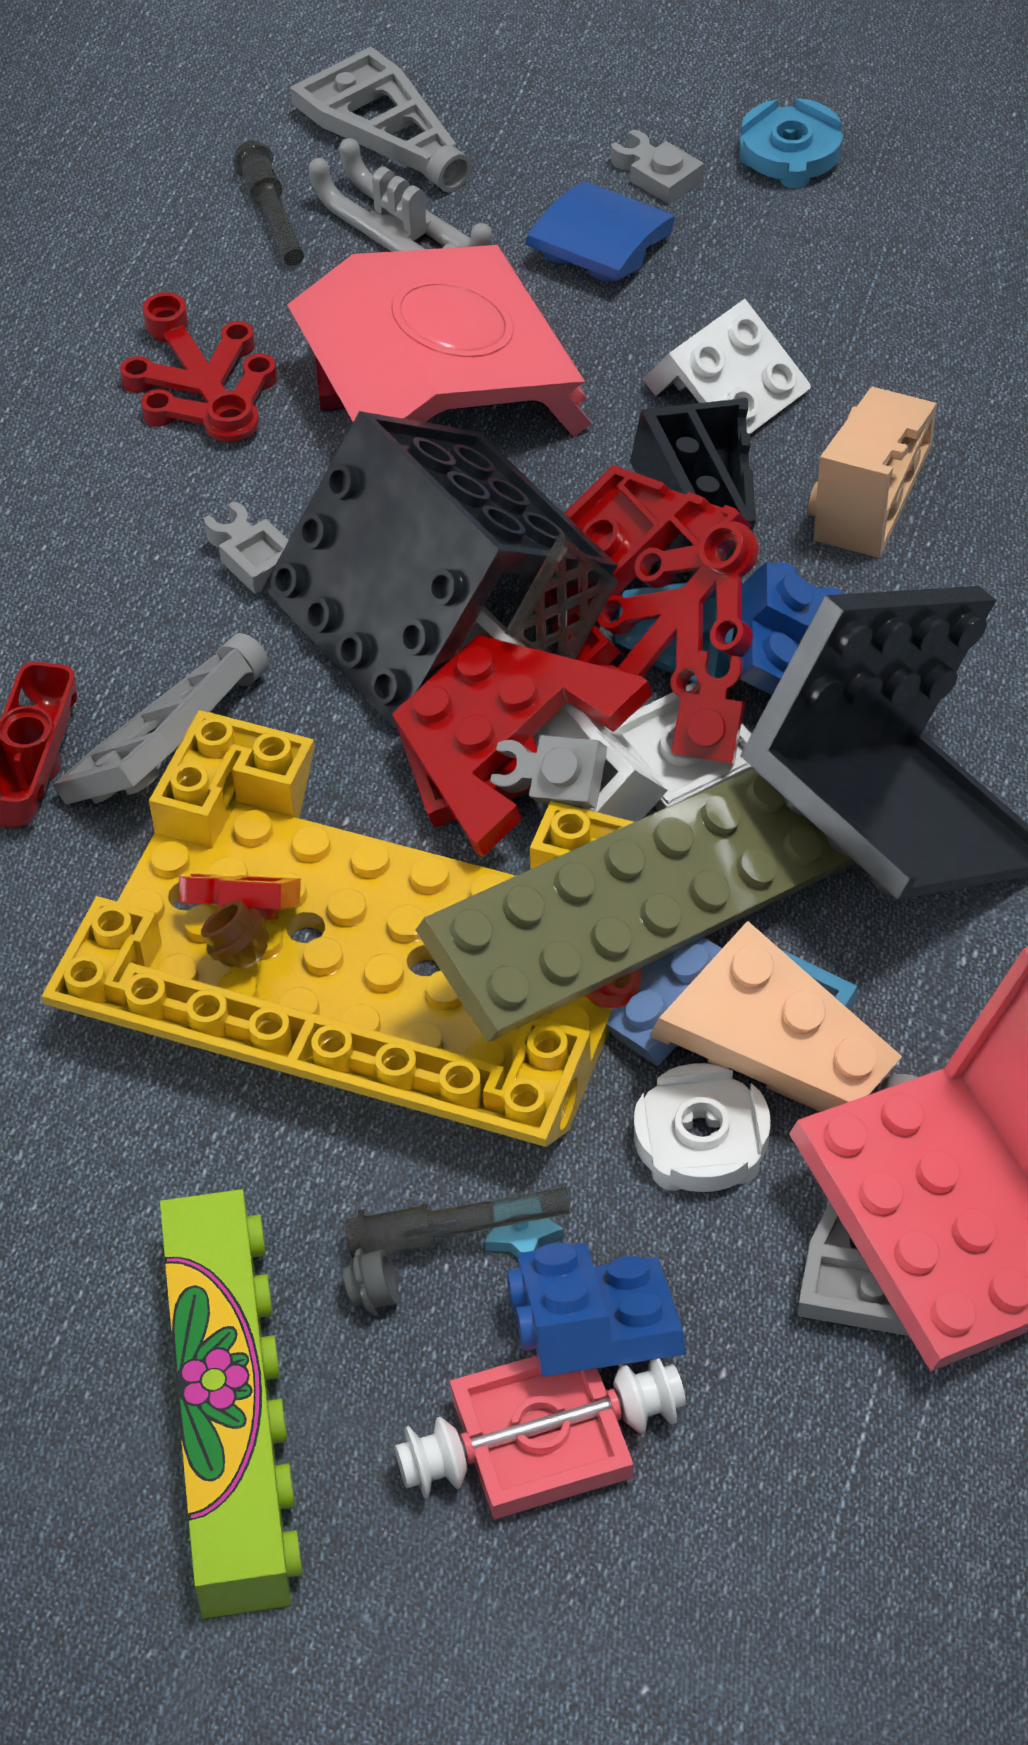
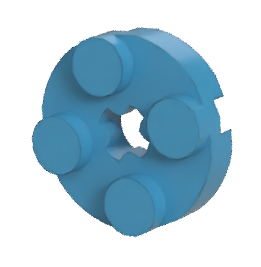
M795 98L794 107L784 106L778 108V99L764 102L751 109L742 120L739 158L744 165L753 168L763 175L779 179L781 184L788 188L805 187L809 184L811 177H817L826 173L840 160L843 145V133L840 131L841 121L838 115L830 108L808 99Z

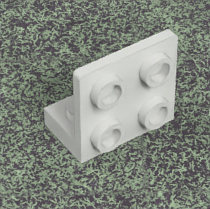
M746 299L739 302L671 351L643 378V381L655 396L674 384L679 392L687 387L699 403L747 398L748 412L746 425L747 433L750 434L806 393L811 387L808 380Z

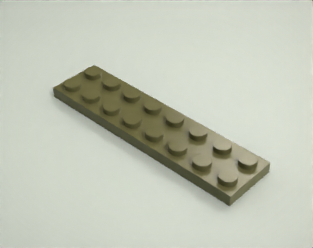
M753 768L426 916L415 931L487 1043L856 862L851 857L845 856L832 848L827 841V835L807 817L792 811L785 804L784 796Z

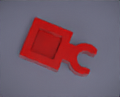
M700 650L694 661V673L697 680L701 683L700 693L681 692L671 753L735 764L745 702L728 700L729 689L734 687L742 677L743 660L741 657L732 656L729 672L722 678H714L708 671L710 652Z
M200 873L179 877V903L218 904V906H223L231 901L241 900L248 909H257L263 915L264 920L278 919L279 910L300 904L301 878L250 875L222 876Z

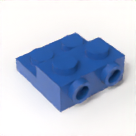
M766 561L742 583V621L751 628L753 638L748 650L738 656L743 660L741 680L773 695L825 595L844 593L837 588H818L799 576L796 568L791 564L784 562L770 563Z
M556 1242L543 1245L535 1251L517 1253L519 1269L506 1271L512 1312L516 1313L522 1351L535 1349L542 1377L685 1355L683 1327L658 1256L649 1258L624 1256L611 1261L609 1264L593 1266L587 1243L570 1245Z

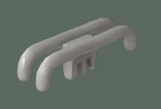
M344 139L340 143L339 154L342 166L354 186L374 200L373 212H368L339 192L331 179L329 165L326 160L318 157L309 163L308 171L311 184L323 205L333 214L391 252L425 250V248L414 242L423 234L442 244L443 248L489 246L492 243V231L487 224H476L471 230L470 238L425 209V195L418 187L410 186L407 180L400 176H395L393 171L384 166L378 168L374 175L370 173L364 165L359 144L355 139Z

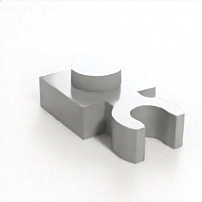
M632 130L629 132V148H624L616 142L611 144V163L613 166L620 170L631 171V182L668 205L704 180V163L667 141L655 148L650 145L646 134L638 130Z
M233 501L228 504L230 521L232 523L220 524L210 515L204 518L206 537L212 545L219 547L221 562L256 594L264 589L263 586L289 540L267 519L251 526L246 508L240 503Z
M540 735L537 753H533L517 741H500L497 743L496 750L506 757L517 758V766L508 775L492 774L490 781L502 790L510 793L521 792L531 785L529 797L538 803L549 804L550 801H555L571 806L597 808L608 747L599 740Z

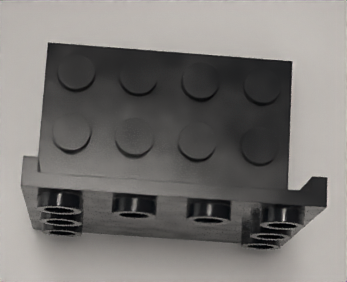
M359 411L263 588L394 730H398L392 713L456 655L504 572L520 574L534 581L540 580L541 577L560 579L570 585H579L580 582L606 585L618 565L480 432Z
M980 586L825 595L740 755L784 796L785 804L792 811L807 817L827 835V841L832 848L845 856L851 857L871 875V881L878 890L897 900L1028 876V824L922 733L940 700L954 687L958 677L957 670L968 650L981 639L986 630L987 622L985 620L997 600Z

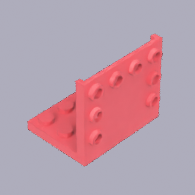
M1028 947L1023 948L944 1069L799 1119L789 1133L930 1371L1028 1332Z

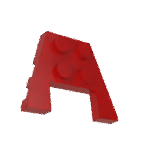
M612 465L564 512L618 565L608 583L603 585L580 582L579 585H570L554 578L541 577L539 580L544 600L551 606L555 624L552 626L556 642L563 648L565 657L600 666L609 665L621 653L593 622V618L596 616L599 603L605 597L612 594L620 595L623 589L636 577L634 565L642 551L651 547L664 551L680 533H683L693 545H698L705 531L712 525L720 522H739L748 528L751 524L733 507L724 505L723 508L710 504L702 496L688 492L686 495L669 489L663 482Z
M477 635L392 713L398 730L430 781H433L456 822L458 821L467 835L474 851L483 858L522 820L517 805L484 782L509 758L496 750L498 742L514 740L523 745L567 703H570L601 725L615 732L652 694L648 681L641 676Z

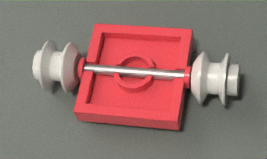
M536 1355L450 1380L451 1397L464 1433H461L459 1438L457 1430L442 1417L436 1418L434 1433L419 1438L409 1426H406V1442L395 1445V1453L402 1479L406 1488L419 1485L425 1499L429 1498L432 1481L446 1477L456 1489H459L467 1472L466 1456L468 1465L475 1464L493 1520L633 1478L634 1464L617 1420H620L622 1416L624 1422L639 1434L646 1432L647 1418L659 1413L670 1425L676 1424V1408L686 1405L681 1378L674 1364L663 1366L660 1358L649 1360L648 1371L634 1374L627 1364H621L613 1381L614 1389L606 1391L597 1368L542 1377Z

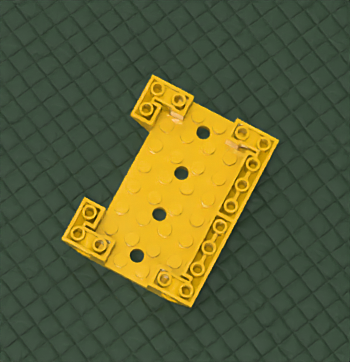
M198 710L183 741L178 746L149 799L154 835L118 901L95 897L41 996L43 1004L544 1147L549 1146L568 1132L610 1030L607 1027V1022L613 1008L598 1007L583 996L487 1043L442 971L435 972L431 976H420L410 970L418 962L425 960L435 961L415 931L424 917L516 875L300 819L315 749L314 739ZM550 801L530 846V869L634 822ZM193 873L222 876L250 875L301 878L300 904L279 910L278 919L264 920L269 935L268 947L260 961L246 968H239L238 966L231 968L223 965L221 962L214 960L206 951L208 942L202 937L201 929L206 920L222 906H218V904H202L190 910H179L173 907L174 903L179 900V877L191 876ZM303 928H315L323 933L321 937L315 938L309 943L296 942L290 938L292 934ZM616 980L611 982L615 986Z

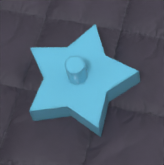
M540 1192L518 1204L491 1200V1209L496 1225L484 1241L485 1251L512 1252L517 1257V1253L535 1251L543 1245L564 1238V1229L542 1214Z

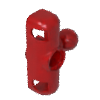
M29 662L24 664L17 673L0 719V826L20 828L29 824L37 814V800L44 795L48 782L53 780L61 769L59 750L70 722V708L76 703L78 692L73 669L69 666L45 662ZM21 688L25 696L34 703L33 706L19 707Z

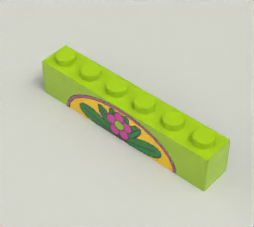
M243 1189L160 1200L194 1583L202 1618L292 1606L289 1577L303 1576L298 1531L284 1532L281 1510L295 1508L290 1463L276 1465L274 1444L288 1442L283 1400L282 1398L269 1400L267 1380L280 1378L275 1335L262 1337L260 1318L273 1316L268 1274L255 1275L253 1258L266 1256L261 1214L248 1216Z

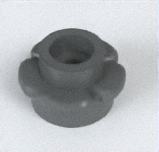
M363 1248L357 1249L353 1258V1265L346 1266L343 1269L346 1291L353 1307L364 1306L368 1313H371L373 1316H379L381 1314L380 1308L399 1302L396 1274L390 1257L384 1249L366 1253Z

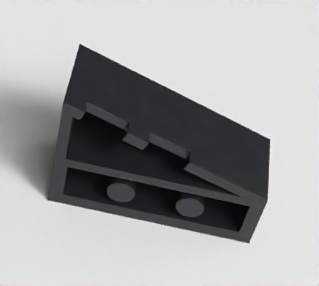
M740 398L642 409L630 459L635 473L663 482L669 489L686 495L688 492L702 496L710 504L723 508L724 505L733 507L751 524L749 529L754 530L756 514L753 471L749 469L751 442L750 433H747L746 425L748 399ZM680 533L671 542L673 549L693 546L683 533ZM736 546L729 550L726 560L733 555ZM697 571L685 572L688 579H691Z

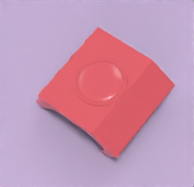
M498 245L352 254L287 304L353 422L359 411L427 422L436 414L448 409L535 400L544 403L573 437L592 424L580 406L581 403L587 400L586 395L580 388V385L585 382L584 378Z

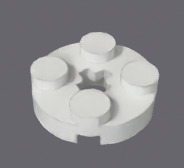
M706 1063L678 1066L657 1078V1086L651 1089L645 1098L644 1094H642L638 1100L634 1113V1142L636 1150L642 1162L652 1171L653 1180L666 1190L675 1191L683 1189L694 1192H712L723 1190L736 1184L749 1183L757 1176L760 1162L768 1149L770 1112L762 1093L752 1083L750 1089H748L743 1083L734 1080L732 1070L720 1065ZM706 1118V1123L709 1127H720L718 1131L705 1137L695 1136L687 1131L692 1128L693 1119Z

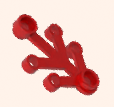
M162 292L150 296L142 307L145 328L156 340L168 343L184 369L152 363L143 356H133L124 360L120 365L123 387L129 392L141 393L156 385L201 395L206 403L175 398L169 391L163 389L151 390L144 394L141 399L144 421L151 426L157 427L168 425L174 419L202 424L210 437L223 442H237L251 436L259 426L258 410L253 403L260 390L271 388L277 381L275 360L267 354H253L244 360V375L235 390L226 391L223 384L238 357H244L253 352L255 340L252 326L243 321H233L226 324L221 330L222 340L208 363L186 330L188 316L185 300L180 295L171 292Z
M720 522L712 525L705 531L698 545L666 551L651 547L642 551L635 561V574L641 581L652 588L659 589L667 586L673 580L675 573L697 572L683 588L627 598L618 594L605 597L597 607L596 619L603 628L615 635L628 633L633 629L636 622L658 619L618 668L613 665L600 666L643 677L677 636L676 669L672 674L670 684L674 694L681 698V692H686L688 680L695 675L694 661L698 652L702 650L703 603L715 589L717 595V620L710 630L711 643L728 656H739L746 652L752 643L753 634L749 625L742 621V577L753 568L758 557L759 544L754 532L739 522ZM736 546L733 555L726 560L729 550ZM661 560L660 569L650 576L652 565ZM622 607L623 610L620 618L615 622H611L615 610ZM737 627L735 639L725 644L727 633ZM697 680L695 687L687 691V693L699 694L701 683Z

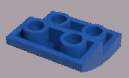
M583 181L564 193L545 211L527 234L525 245L544 252V257L552 262L561 264L573 263L589 269V274L598 280L615 282L643 267L646 248L671 235L675 215Z

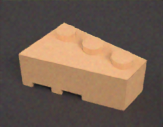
M871 386L858 406H854L851 409L847 421L820 456L818 481L813 487L808 504V515L815 516L813 541L876 558L881 557L932 446L937 403Z
M748 921L659 1017L649 1037L665 1044L671 1042L708 1058V1063L733 1069L767 1084V1089L820 1112L869 1095L902 1058L897 1051Z

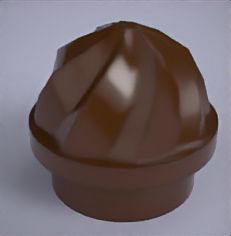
M234 900L220 907L206 920L201 929L202 937L208 942L206 947L207 953L214 960L231 968L236 966L246 968L256 964L264 956L268 947L269 935L264 924L263 915L255 908L248 909L241 900Z

